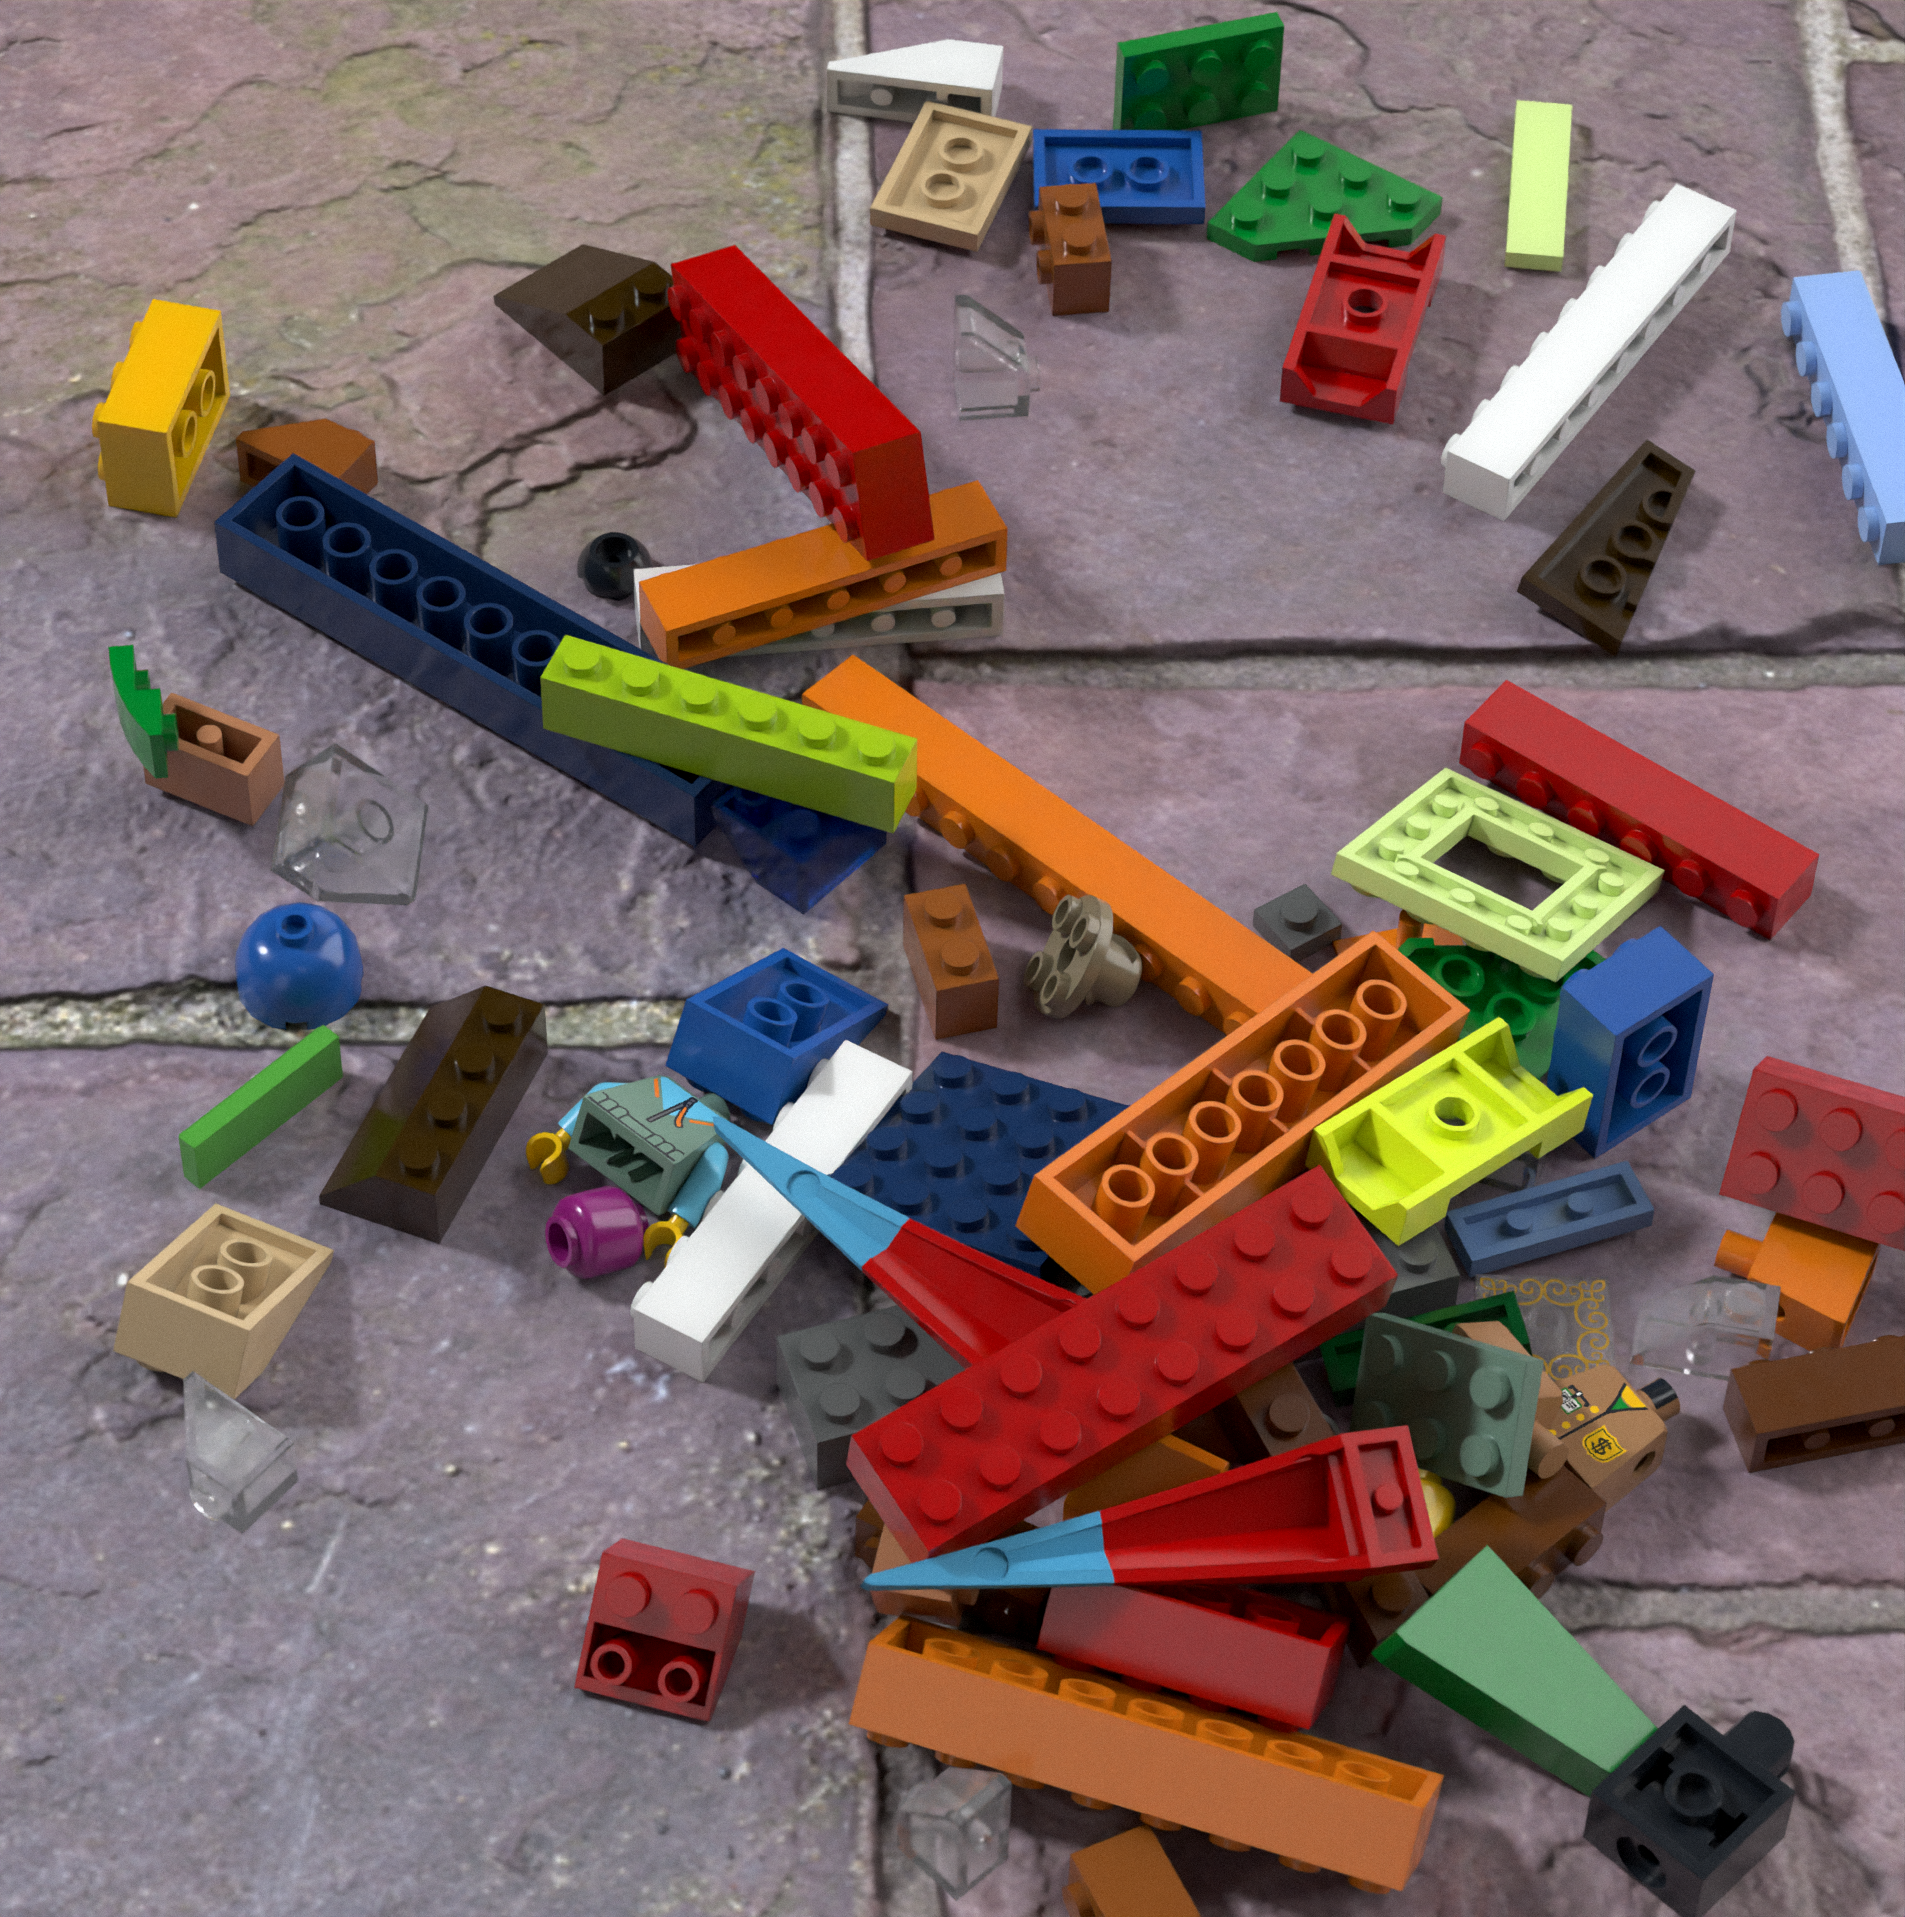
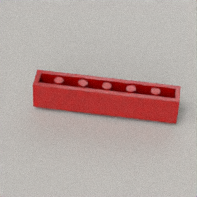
M1505 680L1464 722L1459 764L1470 769L1476 776L1489 780L1521 798L1527 805L1540 809L1571 827L1665 870L1663 880L1676 886L1684 894L1695 897L1729 916L1740 926L1750 928L1771 940L1811 896L1819 859L1818 853L1514 683Z

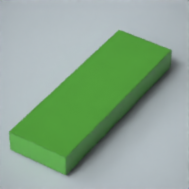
M325 1025L316 1028L180 1133L178 1138L184 1177L201 1189L342 1079L343 1071L339 1036Z

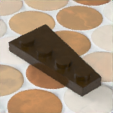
M1646 439L1522 576L1516 592L1616 657L1696 470Z

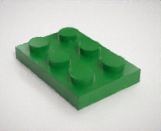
M1278 12L1118 42L1113 129L1184 130L1278 111L1285 27Z

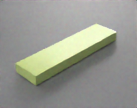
M1516 100L1504 267L1562 271L1572 105Z

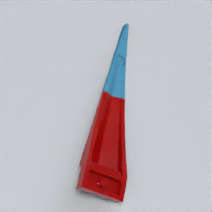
M713 1117L715 1132L964 1369L971 1367L1087 1299L1012 1267L931 1229L812 1168L722 1117Z
M1408 1425L1341 1433L1245 1466L1090 1514L873 1573L864 1579L860 1587L867 1591L1352 1582L1361 1581L1364 1577L1432 1568L1439 1560L1409 1428Z

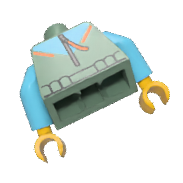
M663 1075L631 1083L604 1082L594 1086L558 1122L561 1129L556 1134L543 1132L532 1136L526 1145V1158L530 1169H535L544 1161L540 1168L543 1181L546 1184H555L561 1181L569 1171V1161L565 1153L569 1148L657 1216L668 1211L671 1214L669 1220L653 1223L646 1229L643 1236L646 1260L650 1258L657 1246L661 1244L672 1245L664 1260L666 1268L668 1257L676 1242L683 1236L688 1226L696 1228L703 1217L710 1199L722 1186L729 1156L724 1148L725 1141L715 1132L713 1117H722L730 1122V1112L726 1102L720 1096L707 1094L697 1098L676 1081Z

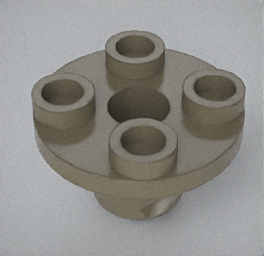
M1066 895L1055 909L1052 918L1053 931L1043 952L1037 951L1031 957L1023 978L1024 985L1034 990L1033 996L1036 1009L1040 1013L1054 1019H1062L1068 1016L1083 1000H1085V1004L1088 1006L1098 1001L1110 1007L1123 1005L1134 994L1142 974V960L1135 948L1124 937L1112 933L1113 913L1109 903L1093 895H1086L1079 899Z

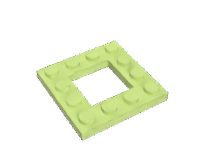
M1445 767L1337 852L1331 875L1350 883L1356 892L1364 896L1381 898L1406 910L1407 914L1418 922L1435 924L1462 937L1463 941L1474 949L1491 951L1518 964L1520 969L1530 976L1557 982L1658 892L1665 870ZM1468 835L1485 843L1493 853L1502 857L1517 858L1540 869L1548 879L1563 885L1532 911L1433 863Z

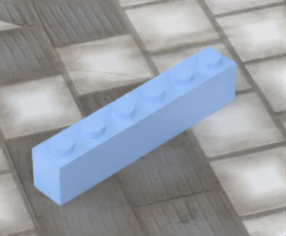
M1860 270L1793 277L1789 302H1783L1781 307L1783 332L1787 337L1792 336L1795 342L1798 372L1802 377L1807 376L1811 385L1813 412L1816 417H1823L1827 427L1826 440L1831 458H1838L1842 467V486L1847 500H1854L1858 510L1860 537L1863 542H1870L1878 565L1905 562V383Z

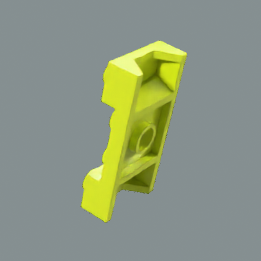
M1498 1017L1314 1128L1305 1166L1311 1170L1320 1164L1343 1198L1396 1245L1400 1246L1446 1217L1448 1205L1452 1197L1524 1152L1528 1151L1539 1159L1582 1132L1593 1094L1584 1087L1559 1096L1552 1092L1520 1065L1509 1024ZM1438 1117L1443 1119L1459 1118L1466 1125L1451 1126L1442 1122Z

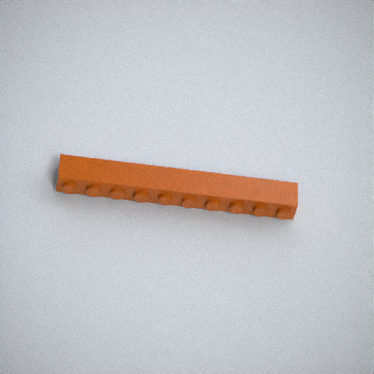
M854 654L802 693V705L917 738V789L905 813L910 816H917L932 826L952 846L964 849L987 865L997 878L1014 884L1035 899L1037 904L1049 914H1054L1057 905L1066 895H1071L1078 899L1086 895H1093L1109 903L1113 913L1112 933L1124 937L1141 957L1142 974L1140 979L1154 983L1174 997L1188 1013L1202 1017L1225 1033L1226 1036L1313 974Z

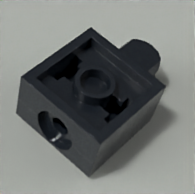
M1683 1705L1591 1792L1583 1838L1680 1916L1703 1917L1785 1837L1795 1797V1791L1780 1780L1789 1772L1795 1741L1790 1729L1781 1719L1769 1713L1752 1711L1741 1717L1724 1734H1721L1686 1705Z

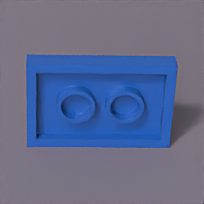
M1033 129L1034 211L1038 210L1039 187L1096 183L1104 223L1204 224L1206 205L1202 131Z

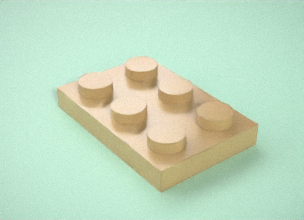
M926 100L870 207V225L978 252L1032 144V126Z

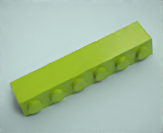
M569 635L564 636L540 677L543 729L893 834L917 789V738Z

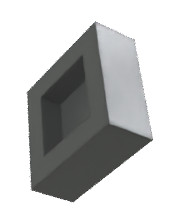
M1306 884L1254 909L1253 927L1268 943L1295 962H1299L1332 945V941L1341 939L1342 923Z

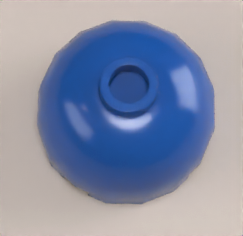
M302 902L283 904L260 914L243 933L235 957V973L240 1002L253 1018L272 1028L286 1030L285 1022H307V1030L316 1029L322 1025L326 1026L344 1017L358 1002L362 991L361 981L364 972L356 936L337 914L320 905Z

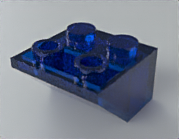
M729 785L709 802V811L756 883L803 915L887 844V831L733 785Z

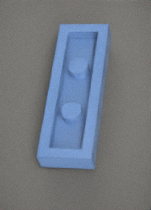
M1627 1160L1447 1211L1444 1229L1469 1277H1474L1652 1226L1654 1208Z

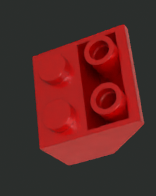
M624 1538L620 1539L604 1550L601 1555L574 1688L709 1722L714 1714L742 1637L755 1571Z

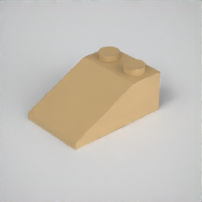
M215 1203L127 1282L113 1351L136 1360L139 1365L148 1370L167 1372L194 1383L205 1393L235 1399L265 1370L332 1262L334 1250Z

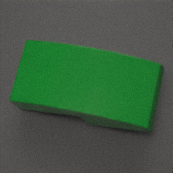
M134 645L110 646L108 649L115 701L125 737L142 765L156 779L168 778L167 752L179 751L176 713L164 714L161 689H151L148 669L137 670Z

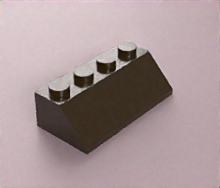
M485 985L430 1007L320 1193V1205L440 1244L548 1054L545 1004Z

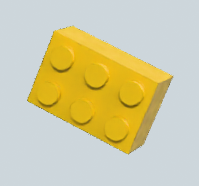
M152 299L143 321H136L130 335L129 352L124 362L118 361L115 364L111 377V391L105 403L99 402L97 404L92 419L93 437L99 438L101 448L98 461V477L100 480H105L108 506L177 518L230 398L220 310Z

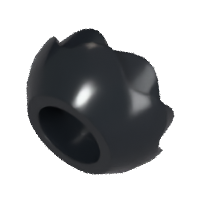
M610 532L594 538L585 546L578 559L577 575L579 578H583L585 587L591 594L621 601L634 593L633 569L653 568V563L648 550L639 540L624 533Z

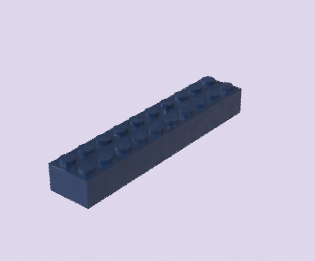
M294 453L290 455L214 521L220 573L694 847L752 792L543 729L540 677L565 635L663 664L667 663Z

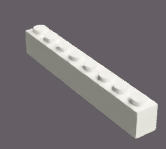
M1676 184L1661 202H1652L1644 215L1641 226L1634 234L1626 233L1616 248L1614 257L1605 267L1599 265L1594 270L1586 290L1577 300L1574 298L1568 300L1560 313L1557 324L1549 333L1543 331L1538 335L1532 345L1528 358L1520 367L1513 365L1509 369L1498 393L1491 401L1484 399L1479 404L1471 424L1462 435L1456 433L1449 439L1441 457V465L1446 467L1443 493L1505 521L1728 255L1737 210L1679 184Z

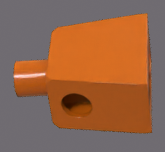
M1776 1212L1763 1241L1727 1229L1719 1245L1714 1267L1747 1278L1740 1310L1745 1318L1808 1351L1821 1347L1836 1349L1843 1347L1875 1272L1881 1244Z

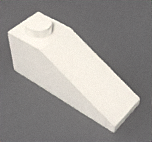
M947 39L828 62L827 112L915 123L926 100L995 117L1002 90L1003 46Z

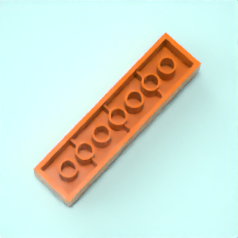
M1373 930L1036 1173L1015 1226L1095 1295L1275 1191L1307 1167L1305 1163L1314 1128L1455 1044L1471 1010Z
M901 1614L868 1643L849 1720V1725L868 1730L867 1737L884 1746L905 1748L908 1747L909 1743L929 1748L935 1750L934 1757L937 1760L950 1766L969 1769L975 1768L977 1763L1004 1771L1003 1779L1020 1787L1042 1789L1045 1784L1071 1791V1799L1083 1806L1099 1810L1112 1809L1113 1804L1140 1812V1820L1155 1828L1177 1831L1181 1830L1182 1825L1210 1833L1209 1841L1219 1847L1239 1852L1250 1851L1251 1846L1279 1854L1278 1861L1291 1869L1316 1873L1323 1867L1349 1875L1348 1882L1352 1886L1377 1894H1387L1391 1888L1403 1891L1421 1861L1444 1778L1442 1774L1301 1732L1286 1733L1272 1730L1259 1724L1256 1719L1230 1711L1214 1712L1202 1709L1190 1703L1186 1698L1163 1691L1148 1692L1135 1689L1124 1684L1121 1679L1095 1671L1082 1672L1068 1669L1055 1663L1052 1658Z

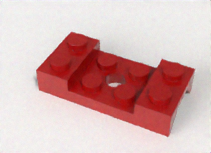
M1334 213L1282 367L1279 401L1394 424L1406 386L1408 366L1427 307H1431L1443 270L1446 235L1434 234L1411 252L1366 244L1345 215ZM1357 306H1368L1377 311L1361 313L1354 309Z

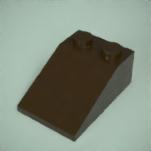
M585 244L578 246L494 295V304L603 396L676 354V340L682 338L680 323L675 319L671 311L667 295L668 288L674 286L672 275L654 261Z

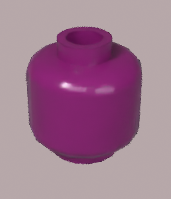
M604 1186L571 1194L560 1199L553 1211L552 1217L546 1223V1244L553 1261L559 1267L565 1268L571 1275L580 1279H590L634 1266L642 1253L643 1236L649 1227V1223L641 1205L634 1203L624 1190L615 1186Z

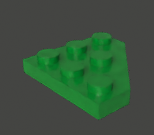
M1299 130L1208 221L1206 239L1253 262L1276 260L1277 251L1308 248L1310 256L1321 255L1335 213L1345 215L1364 242L1386 240L1388 248L1411 245L1441 214L1443 197L1303 130Z
M1408 938L1398 948L1399 952L1471 1010L1457 1042L1500 1017L1509 1024L1520 1065L1540 1082L1547 1077L1550 1068L1554 1042L1553 1035L1556 1029L1562 986L1575 972L1581 969L1590 970L1606 960L1592 950L1563 977L1554 982L1550 979L1530 976L1522 971L1518 964L1491 951H1480L1467 944L1435 945L1433 938Z

